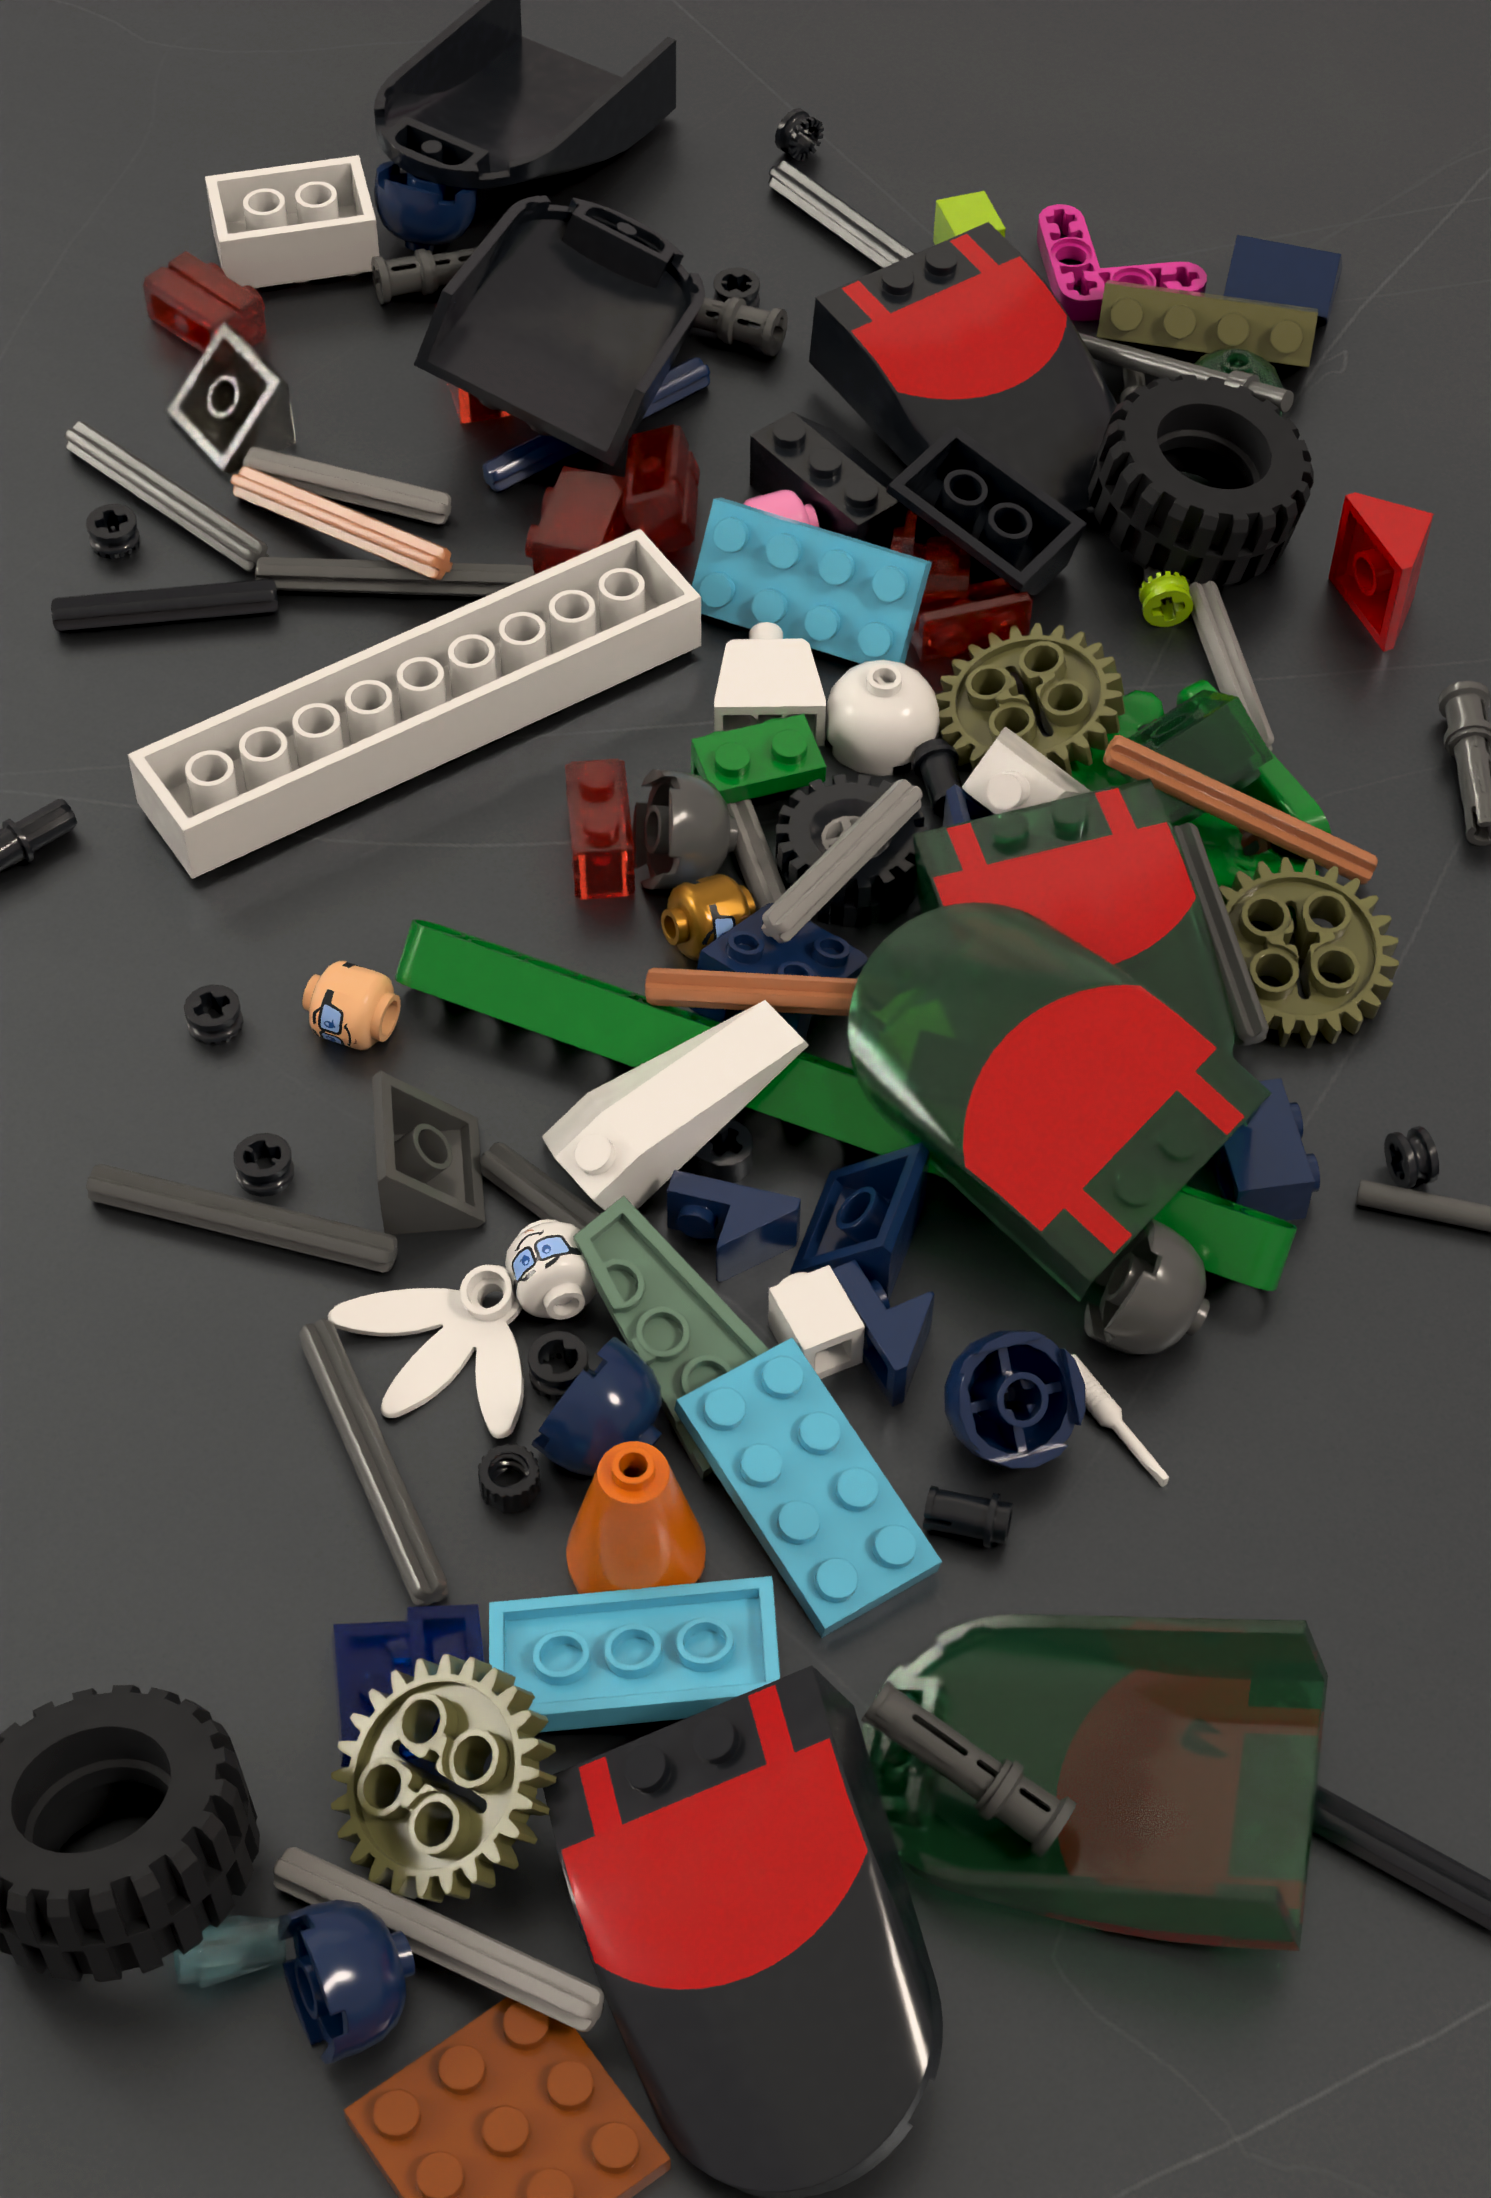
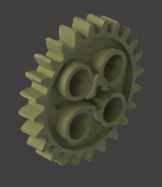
M1035 623L1028 636H1022L1017 626H1011L1010 639L1002 641L994 633L988 634L990 647L984 650L979 646L969 645L968 649L971 660L953 659L954 675L941 676L940 681L943 692L935 694L940 715L939 734L942 735L943 740L947 741L958 752L959 761L957 765L961 767L971 762L972 771L1003 728L1007 727L1072 776L1070 763L1077 760L1087 766L1093 764L1090 748L1106 751L1109 744L1107 733H1119L1120 724L1118 716L1125 714L1121 673H1117L1114 657H1104L1103 646L1100 642L1087 647L1085 633L1082 631L1067 640L1063 625H1058L1050 636L1043 635L1040 623ZM1011 672L1018 675L1023 684L1026 697L1018 693L1016 680L1013 675L1011 676ZM1034 713L1041 714L1043 728L1046 733L1048 732L1049 737L1042 735L1036 725Z
M1283 857L1278 873L1275 874L1261 861L1257 864L1253 876L1254 880L1242 871H1238L1235 875L1232 889L1223 885L1219 887L1268 1027L1277 1030L1278 1042L1281 1047H1285L1291 1033H1299L1305 1048H1311L1316 1033L1321 1031L1330 1044L1336 1043L1341 1032V1025L1347 1031L1356 1034L1364 1020L1363 1016L1373 1020L1380 1008V1000L1386 1001L1393 986V982L1389 979H1393L1399 966V961L1391 957L1398 945V938L1384 935L1391 923V916H1372L1379 899L1377 895L1359 899L1356 896L1360 884L1358 878L1349 881L1344 886L1336 883L1338 878V867L1336 866L1330 868L1324 877L1316 875L1314 859L1307 860L1302 872H1294L1288 857ZM1288 906H1292L1296 914L1297 923L1294 932V945H1288L1294 930L1293 918L1291 921ZM1312 919H1324L1330 922L1333 928H1323L1315 924ZM1250 922H1263L1269 925L1273 931H1261ZM1196 937L1195 943L1200 945L1198 937ZM1200 948L1195 961L1196 966L1208 969L1202 949ZM1299 959H1305L1299 975L1298 961ZM1209 969L1205 972L1201 984L1203 989H1215ZM1320 973H1332L1338 976L1343 983H1331L1325 980ZM1271 976L1277 979L1283 986H1269L1258 977ZM1299 977L1306 999H1302L1298 994L1297 980ZM1218 995L1214 1004L1217 1010L1222 1009Z
M443 1654L439 1665L420 1658L416 1660L414 1677L398 1670L391 1672L393 1689L391 1695L373 1688L368 1692L370 1701L375 1709L370 1717L357 1713L351 1715V1721L361 1733L357 1741L346 1740L339 1741L337 1747L344 1754L350 1756L351 1760L349 1767L331 1772V1779L347 1784V1793L333 1801L331 1809L351 1816V1819L340 1828L337 1835L339 1839L358 1844L350 1860L353 1864L370 1868L368 1880L390 1887L391 1893L411 1899L418 1897L430 1902L442 1903L444 1896L448 1895L466 1900L470 1896L471 1882L490 1889L496 1886L494 1863L514 1870L519 1866L516 1854L511 1847L516 1840L530 1844L536 1843L538 1839L526 1823L530 1815H549L550 1808L545 1803L536 1799L537 1789L555 1784L557 1777L539 1770V1762L556 1752V1748L553 1744L534 1738L549 1721L547 1716L528 1710L535 1696L532 1692L515 1686V1676L495 1667L492 1668V1665L473 1657H469L465 1661L450 1654ZM440 1717L439 1727L437 1729V1732L432 1737L433 1727L435 1725V1722ZM403 1744L418 1758L435 1763V1768L441 1775L452 1780L457 1785L472 1790L483 1798L487 1803L486 1811L483 1813L470 1799L449 1792L450 1787L445 1781L429 1771L413 1765L399 1754L400 1745ZM492 1752V1762L488 1771L483 1775L486 1758ZM401 1782L400 1793L398 1795V1798L394 1801L395 1791L397 1789V1786ZM453 1818V1828L449 1837L445 1840L446 1827Z

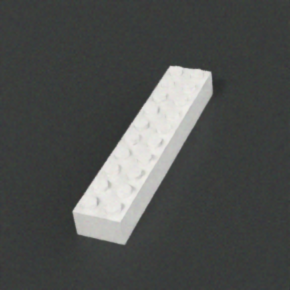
M637 529L129 753L128 759L137 803L192 879L700 647L701 596L641 529Z

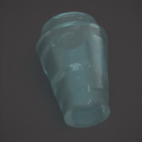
M228 1915L218 1928L210 1924L202 1931L203 1940L199 1945L184 1955L179 1949L173 1952L178 1985L196 1983L197 1989L201 1990L268 1968L270 1965L285 1962L286 1942L285 1940L279 1942L278 1939L280 1917L266 1918L261 1916Z

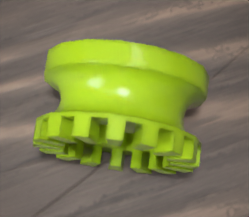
M1165 571L1163 576H1161V572L1156 573V578L1149 576L1147 578L1148 583L1142 582V588H1139V600L1142 604L1143 616L1151 625L1171 627L1183 622L1193 611V600L1189 593V584L1183 575L1180 576L1178 572H1174L1171 575L1170 571ZM1172 597V603L1166 600V605H1163L1161 599Z

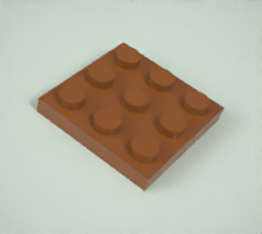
M508 1997L343 2110L346 2122L398 2198H632L671 2170V2158L576 2029Z

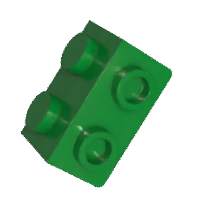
M805 714L782 719L774 718L760 724L729 731H716L703 737L691 739V774L702 776L713 783L727 804L808 786L810 782L821 779L822 782L826 780L827 766Z

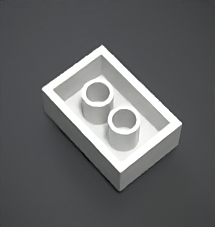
M359 155L205 176L212 229L226 292L255 290L260 287L288 283H305L316 279L344 275L354 276L365 272H372V257L379 256L377 225Z

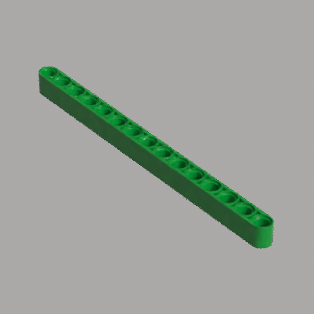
M418 919L411 921L395 975V980L402 985L635 1068L721 1023L678 1007L650 1005L647 1003L646 996L464 932ZM802 1051L745 1106L879 1155L922 1142L930 1150L928 1172L1003 1198L965 1167L963 1139L966 1111L904 1094L906 1089L904 1086ZM1112 1159L1083 1188L1089 1196L1126 1230L1133 1224L1146 1229L1144 1218L1151 1217L1172 1228L1187 1239L1202 1259L1206 1271L1254 1288L1276 1291L1297 1231L1295 1225L1267 1213ZM1065 1208L1056 1216L1059 1219L1084 1227Z

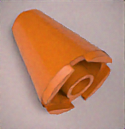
M639 1441L624 1442L612 1447L603 1455L598 1464L567 1540L566 1557L568 1572L578 1593L584 1594L696 1583L698 1578L700 1580L705 1568V1539L702 1529L665 1456L656 1447Z

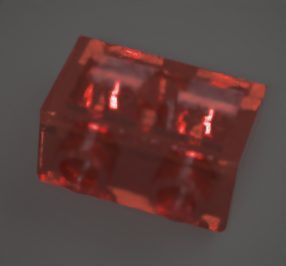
M907 510L905 526H894L891 550L932 562L923 596L967 599L971 555L945 536L930 537L927 539V543H916L918 516L912 511Z

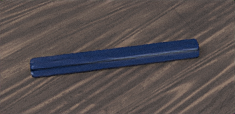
M693 357L671 368L643 419L707 387L710 384L709 374L711 373L708 365H704L700 358ZM540 434L485 462L483 465V477L486 484H489L494 492H501L582 450L554 436Z

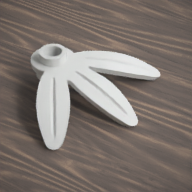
M499 1265L476 1267L465 1276L459 1290L416 1288L379 1292L340 1303L329 1312L328 1320L334 1324L335 1328L362 1335L379 1337L405 1336L443 1327L411 1357L395 1377L382 1400L380 1411L383 1416L397 1418L426 1404L455 1379L470 1359L474 1350H477L476 1388L486 1426L491 1435L497 1439L505 1438L512 1434L522 1409L524 1374L518 1346L508 1324L515 1320L522 1307L517 1299L506 1267ZM494 1291L503 1293V1298L498 1304L490 1308L482 1307L483 1300L487 1294Z

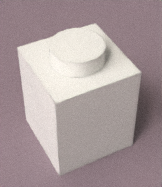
M830 1265L810 1273H794L784 1278L778 1285L769 1288L768 1326L778 1344H781L793 1337L820 1379L862 1363L865 1326Z

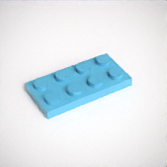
M715 498L713 499L692 587L701 596V614L748 629L763 622L774 623L782 629L783 639L802 638L809 642L812 649L860 664L875 660H889L905 664L932 562L731 500Z
M793 1337L676 1400L674 1411L821 1638L939 1570L942 1560Z
M772 1576L489 1602V1664L492 1665V1668L495 1667L516 1677L515 1686L533 1693L535 1698L528 1710L547 1716L549 1721L540 1732L686 1719L781 1678Z

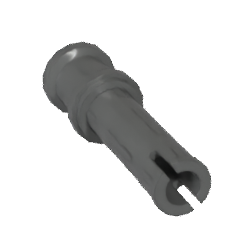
M477 247L432 255L430 250L417 249L413 256L384 260L382 256L372 257L373 283L380 304L390 303L391 297L419 292L424 297L433 296V293L438 291V287L446 286Z
M704 297V302L692 327L717 333L719 340L724 344L735 345L737 342L762 348L765 355L775 356L783 345L788 317L785 309L763 310L746 305V301L739 297L729 298L725 302ZM748 325L759 326L760 329L749 327Z
M1457 682L1445 688L1438 697L1439 711L1446 718L1448 726L1444 735V745L1449 755L1456 759L1465 815L1466 838L1474 845L1487 846L1491 845V723L1487 713L1491 706V695L1488 688L1479 682Z
M887 1681L861 1719V1721L873 1726L918 1758L923 1764L929 1766L977 1800L974 1808L979 1811L978 1815L986 1821L995 1817L1030 1842V1852L1038 1858H1041L1055 1841L1077 1805L1068 1796L1059 1800L1023 1774L1024 1765L1016 1759L1011 1761L1006 1758L1001 1763L953 1729L949 1724L895 1688L894 1684L890 1681Z

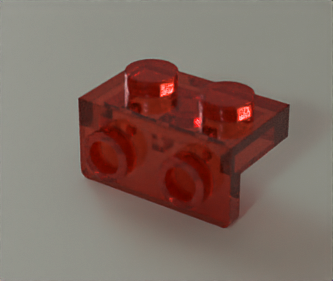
M1002 578L923 594L911 642L920 661L925 662L969 652L968 646L971 644L986 649L990 647L988 638L990 633H994L1002 641L1010 639L1011 626H1017L1022 636H1028L1033 602L1028 592L1016 594L1013 587Z

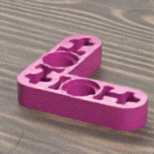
M1056 204L1046 207L1039 214L1037 244L1052 292L1071 320L1093 321L1100 319L1104 287L1108 280L1205 293L1207 274L1201 267L1190 262H1167L1100 268L1085 218L1081 211L1069 205ZM1060 230H1062V233H1063L1064 235H1067V237L1060 238V236H1061ZM1073 259L1080 261L1082 264L1067 265L1059 261ZM1081 286V295L1077 290H1074V287Z

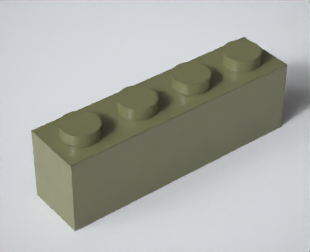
M1108 280L1104 287L1097 337L1309 367L1318 309Z

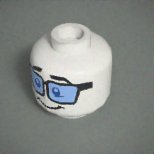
M539 1220L522 1229L507 1250L505 1266L512 1280L517 1299L524 1311L540 1318L568 1319L577 1315L584 1306L590 1303L597 1293L588 1265L573 1241V1236L580 1231L579 1228L557 1220Z

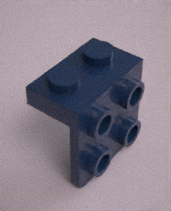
M768 903L700 951L697 970L857 978L865 971L867 956L849 945L844 939L832 935L811 921H808L790 941L778 943L773 937L766 936L761 929L764 924L762 920L763 914L774 904ZM688 1007L701 1016L721 1023L745 1011ZM778 1012L806 1041L812 1014Z

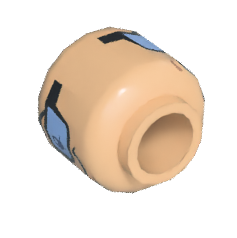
M337 961L329 965L322 975L315 974L310 978L303 994L302 1005L305 1010L309 1011V1023L315 1035L360 1051H365L371 1048L377 1041L384 1042L390 1037L399 1017L401 1000L399 995L394 994L392 982L386 975L346 961Z

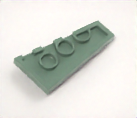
M622 1196L573 1236V1241L584 1257L590 1270L592 1281L628 1347L634 1350L653 1369L661 1386V1407L701 1480H703L713 1470L674 1411L676 1400L769 1349L628 1199Z

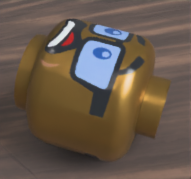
M717 874L684 882L673 888L668 898L667 909L662 912L661 924L663 933L671 945H677L678 949L686 957L698 961L700 951L755 913L756 906L749 890L743 885H738L729 876Z

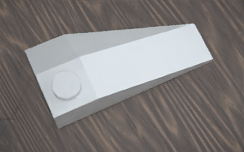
M764 1000L588 1092L542 1138L554 1158L602 1209L606 1210L622 1196H625L638 1209L672 1177L674 1170L678 1171L809 1045Z

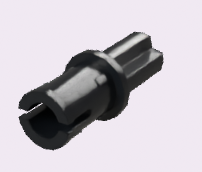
M57 799L16 823L11 819L2 822L3 828L0 829V872L22 860L25 863H30L34 860L33 852L73 830L77 824V819L65 800Z

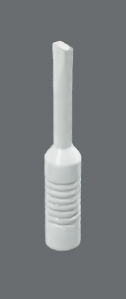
M1072 1354L1071 1356L1076 1360L1085 1382V1408L1088 1409L1100 1426L1110 1428L1118 1435L1161 1487L1167 1485L1169 1476L1123 1422L1121 1407L1100 1385L1093 1374L1089 1372L1078 1356Z

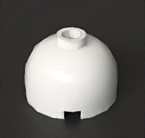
M875 660L866 661L854 666L831 688L826 705L825 741L827 739L833 746L832 754L840 763L859 773L876 776L893 775L894 767L904 766L910 762L912 770L917 747L925 741L938 739L940 715L935 692L917 670L904 663Z

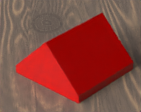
M1354 492L1345 495L1328 578L1382 651L1385 652L1394 649L1413 601L1434 514Z

